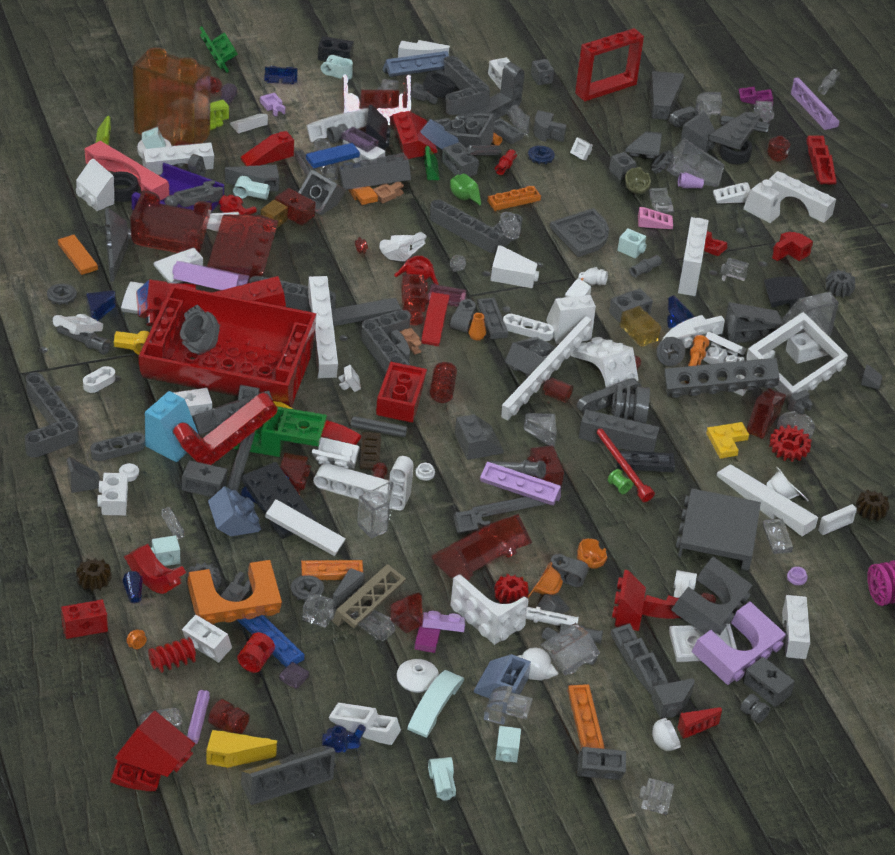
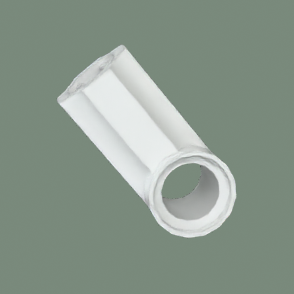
M677 570L674 582V597L680 598L688 587L694 590L696 573Z

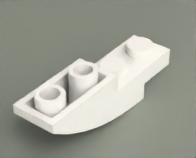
M703 315L678 324L663 339L665 337H676L682 341L685 348L694 346L693 339L697 335L706 337L708 331L716 335L722 334L725 320L722 316L705 319ZM670 346V349H664L667 353L674 351L672 346Z

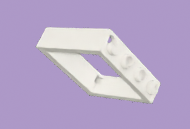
M804 312L748 348L746 357L747 360L765 359L763 355L804 329L833 358V360L794 386L779 373V385L775 386V388L788 401H790L791 395L805 389L807 391L814 390L823 380L827 381L831 378L832 374L842 371L848 357Z

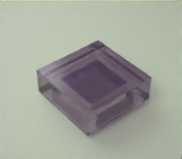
M292 662L280 674L279 680L297 689L309 677V671Z

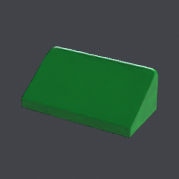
M426 146L424 162L427 180H440L437 158L430 147Z

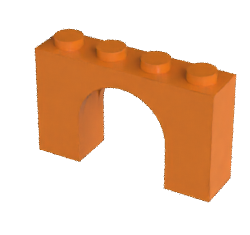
M265 560L250 563L248 577L253 594L246 600L239 602L228 601L219 596L214 588L210 569L189 572L187 585L195 615L213 625L218 622H233L237 619H253L256 616H273L276 613H280L282 600L271 561Z

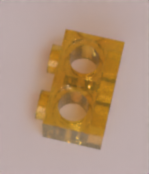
M640 306L622 312L620 327L641 347L659 340L661 326Z

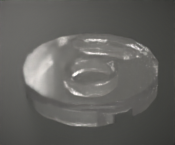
M792 411L786 412L779 417L777 430H779L780 426L787 428V425H790L791 428L797 426V430L804 429L803 434H809V439L814 434L815 424L806 414L800 415L798 412Z

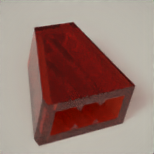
M768 388L757 397L747 427L749 434L764 439L781 412L786 394Z

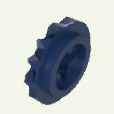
M534 146L529 149L528 157L533 163L537 162L546 165L547 163H552L555 153L549 147Z

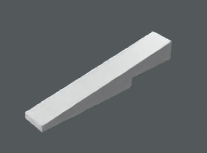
M730 464L717 472V476L745 499L761 502L760 510L769 518L774 519L778 517L799 535L804 536L816 528L818 520L816 515Z

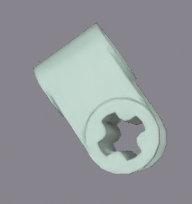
M330 55L327 61L321 65V71L328 76L349 80L353 77V62L347 58Z

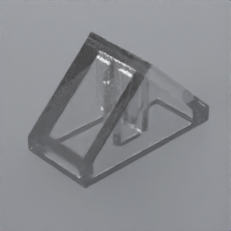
M526 414L524 430L550 447H555L557 435L555 414Z

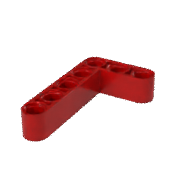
M261 393L204 438L187 423L178 424L174 428L173 434L182 448L197 462L212 465L277 413L278 408L267 393Z

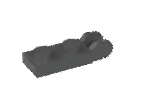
M240 571L235 576L234 581L221 594L223 599L232 602L247 599L252 588L249 579L246 581L245 587L241 586L245 579L244 572Z

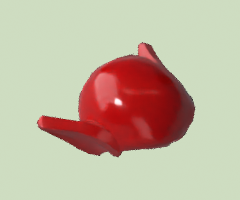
M414 256L408 259L400 270L394 274L395 277H398L406 272L409 280L415 283H423L430 277L435 286L439 284L435 276L433 264L424 256Z

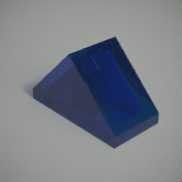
M115 291L86 293L88 315L97 321L102 319L116 306Z

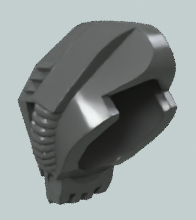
M199 305L190 308L184 313L186 321L182 325L180 337L183 340L182 343L191 352L202 355L216 347L220 324L213 314L204 312Z

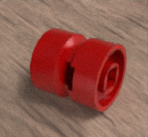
M253 633L237 655V660L245 670L257 673L274 652L275 644L266 634Z

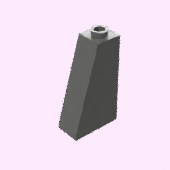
M652 71L650 94L653 119H669L682 90L684 74Z

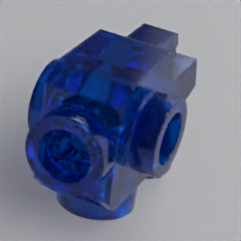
M360 724L354 733L346 732V728L341 725L329 728L327 733L322 734V746L334 748L335 753L359 748L361 746L360 739L366 731V727Z

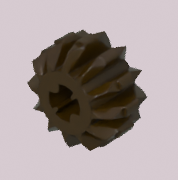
M869 490L861 492L856 501L857 514L862 515L863 519L868 518L870 521L872 519L876 521L884 519L890 507L888 497L883 496V492L877 493L875 490L873 492Z
M95 557L94 560L87 558L86 562H80L76 570V577L79 586H82L84 590L91 589L93 592L94 589L101 591L102 587H108L112 579V573L109 564L105 563L104 559L98 561Z

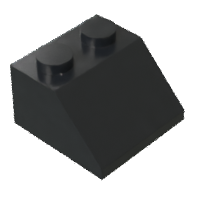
M369 105L365 141L385 150L386 147H389L391 127H388V120L373 105Z

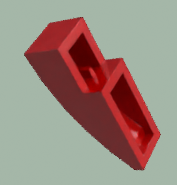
M431 293L422 334V344L440 345L450 295Z

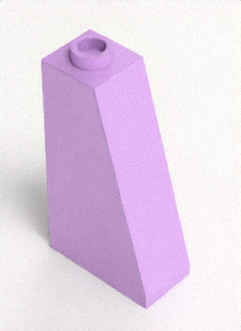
M177 261L172 270L174 274L173 279L219 290L248 284L249 279L248 275L184 261Z

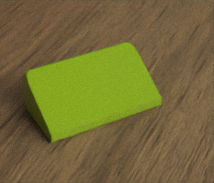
M107 116L99 126L96 143L102 141L109 145L111 132L110 116Z

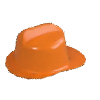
M552 562L549 563L528 598L534 592L542 595H554L559 592L563 580L561 579V574L552 567Z

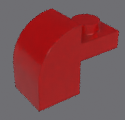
M782 233L780 241L773 247L772 258L779 261L785 256L790 255L797 261H801L810 255L813 241L800 233Z

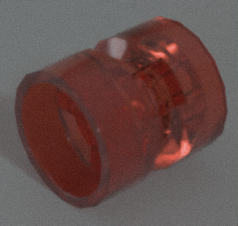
M221 699L213 706L208 722L220 730L223 729V731L242 734L248 725L250 715L238 707L235 708L233 704L225 699Z

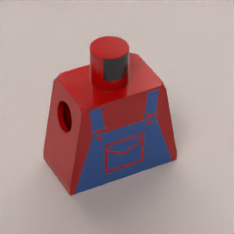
M149 279L136 291L138 316L146 318L147 326H153L166 299L167 282Z

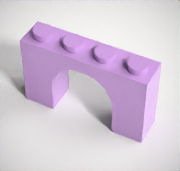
M751 602L737 610L731 622L750 641L752 645L751 650H736L728 646L710 630L697 640L691 651L727 685L734 680L736 682L744 676L747 668L762 657L768 659L771 652H778L784 645L782 641L786 634Z

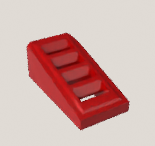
M721 707L681 713L678 730L682 739L718 725L722 714Z

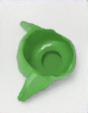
M461 174L456 175L450 180V188L454 196L461 200L471 199L476 204L481 205L478 185L471 177Z

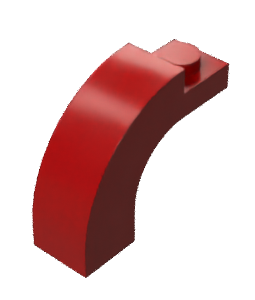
M149 544L140 546L124 556L136 577L156 593L164 594L181 584L180 576L186 573L183 566L169 569L162 565L154 555Z

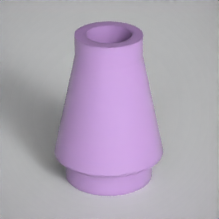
M687 172L680 173L678 186L682 189H702L704 179Z

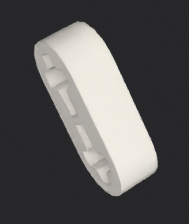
M105 366L88 374L83 378V389L88 393H95L115 381V370L112 367Z

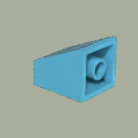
M168 391L145 411V446L174 462H178L187 453L173 434L174 428L180 423H187L198 433L184 398Z

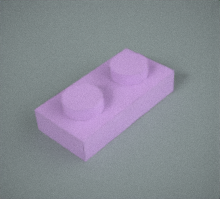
M437 611L423 612L422 627L464 632L465 619L453 613L442 615Z

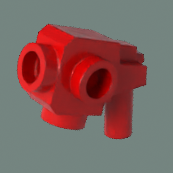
M223 195L219 201L222 212H239L240 218H245L257 212L255 206L245 209L242 206L243 201L239 196Z

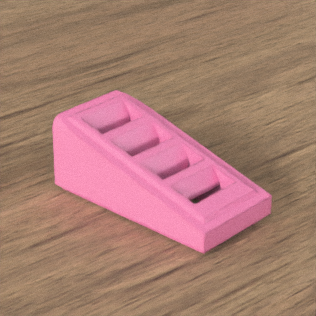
M639 207L638 227L673 229V218L665 213Z

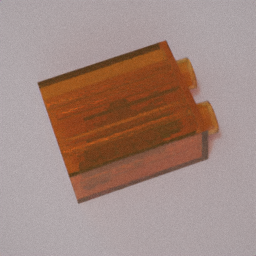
M149 48L133 65L134 132L142 135L143 132L158 127L163 138L167 139L171 145L181 146L203 143L210 135L211 68L198 64L193 58H180L167 54L166 50L162 48Z

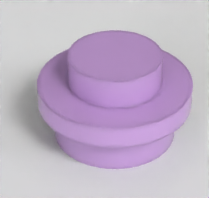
M793 567L788 572L787 579L794 585H803L807 581V574L803 568Z

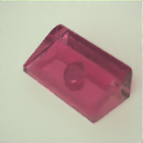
M431 284L428 302L432 292L450 295L449 305L458 307L460 302L466 299L467 290Z

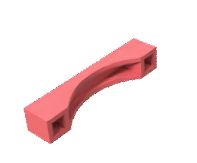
M102 141L84 149L86 164L91 159H95L107 171H122L133 174L137 177L138 186L142 194L161 201L169 196V183L166 179Z

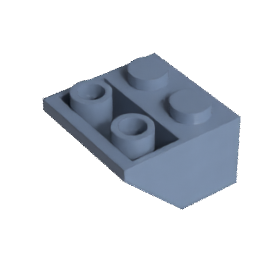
M224 486L208 500L216 527L225 534L237 536L261 530L259 517L255 512L253 501L249 498H244L236 490H231Z
M512 654L490 661L476 685L474 693L513 707L529 679L531 661Z

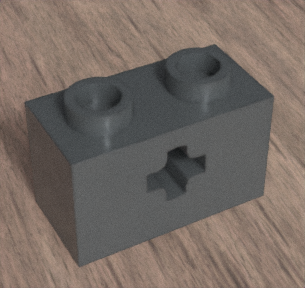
M190 460L182 475L183 491L213 497L227 484L226 468Z
M762 657L747 668L743 683L772 706L776 707L791 696L795 681L773 663Z

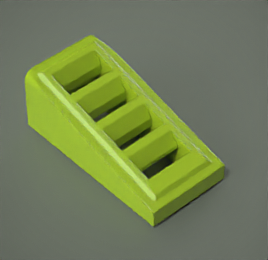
M223 99L199 106L197 109L199 112H202V122H208L219 117L222 120L229 119V105Z

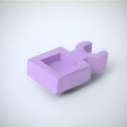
M275 93L260 97V103L267 111L272 110L274 116H278V111L285 114V106L282 105V100Z

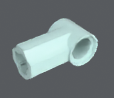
M240 176L233 188L234 195L240 198L250 196L267 200L270 191L268 184L253 182L247 176Z
M452 758L429 759V776L434 781L437 798L450 800V798L456 796Z

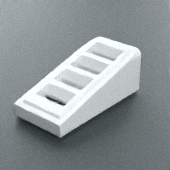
M748 182L713 190V195L717 204L746 203L751 189Z

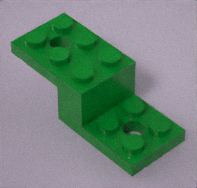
M277 406V413L255 430L250 452L280 457L285 441L319 447L327 415ZM240 443L236 445L233 449L238 450Z

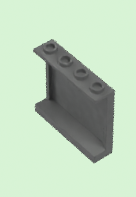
M691 488L690 496L685 497L684 507H687V509H683L681 518L685 523H680L678 533L682 535V537L678 536L676 548H680L678 557H681L683 549L743 560L741 569L749 570L761 502Z

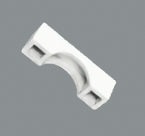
M211 143L143 149L142 164L145 168L159 175L163 173V163L169 165L188 164L191 155L196 154L203 157L205 168L208 170L213 169L214 152Z
M779 171L769 178L773 183L772 188L780 192V202L788 196L796 197L806 205L809 216L823 223L833 215L835 198Z

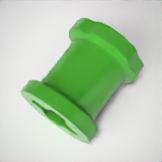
M620 469L611 472L607 480L609 484L616 486L621 494H626L633 486L632 480L627 479Z

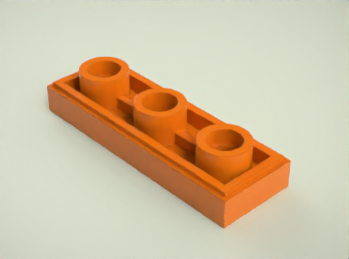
M527 186L526 188L488 196L487 202L494 211L540 201L541 195L534 186Z

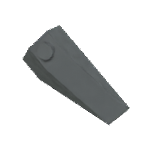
M105 208L110 282H114L128 248V239H132L131 228L127 227V221L111 209Z

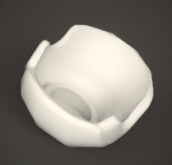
M663 718L655 722L652 736L656 745L664 751L680 748V741L671 721Z

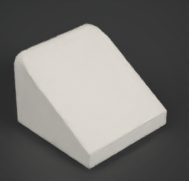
M577 279L565 293V296L590 295L591 286Z

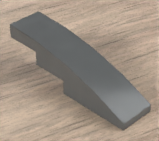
M269 391L262 392V393H267V394L270 396V398H271V395H270V392H269ZM261 393L193 415L192 418L198 434L214 430Z
M631 624L611 630L610 634L622 656L651 696L654 686L668 683L654 653L648 652L642 638H637Z

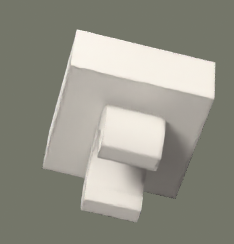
M576 138L570 153L582 160H586L592 151L593 145L581 138Z
M351 365L344 367V374L338 377L341 381L340 387L343 390L351 387L354 392L360 390L358 374Z

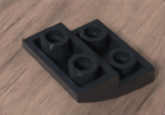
M784 276L764 280L772 308L787 303L790 304V308L808 303L800 277Z

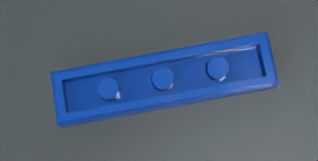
M264 615L256 616L253 619H237L251 634L259 632L269 636L275 644V650L272 654L287 669L304 660L305 654Z

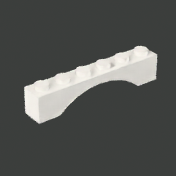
M327 276L309 277V305L311 311L317 313L315 347L318 378H337L338 359Z

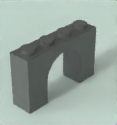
M712 557L696 580L713 591L720 598L722 605L706 600L688 587L671 610L703 634L712 630L715 634L721 635L727 626L726 624L731 622L737 610L750 597L751 594L748 591L753 585L715 557Z

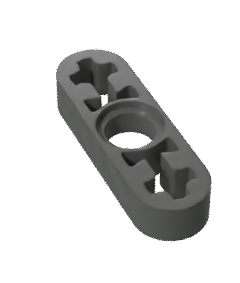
M134 432L93 443L90 447L91 458L95 461H104L141 451L145 448V436L142 433ZM115 445H122L123 447L117 449V448H114L113 446H115Z

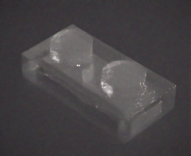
M783 519L764 520L763 528L772 553H791L793 545Z

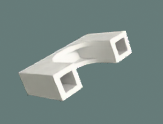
M691 217L678 289L679 294L696 296L708 220Z

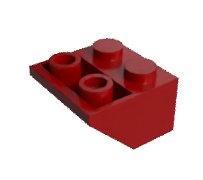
M624 570L623 578L619 577L617 589L621 591H616L614 604L618 606H614L612 618L616 619L615 627L631 624L633 630L639 631L646 587L629 570Z

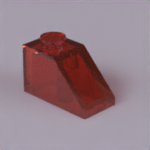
M420 593L409 595L391 604V621L404 633H408L423 625L422 595Z

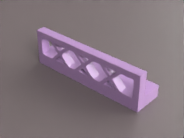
M798 77L794 78L791 95L824 130L838 127L839 120Z
M490 462L486 463L480 477L481 482L553 506L561 498L560 485Z

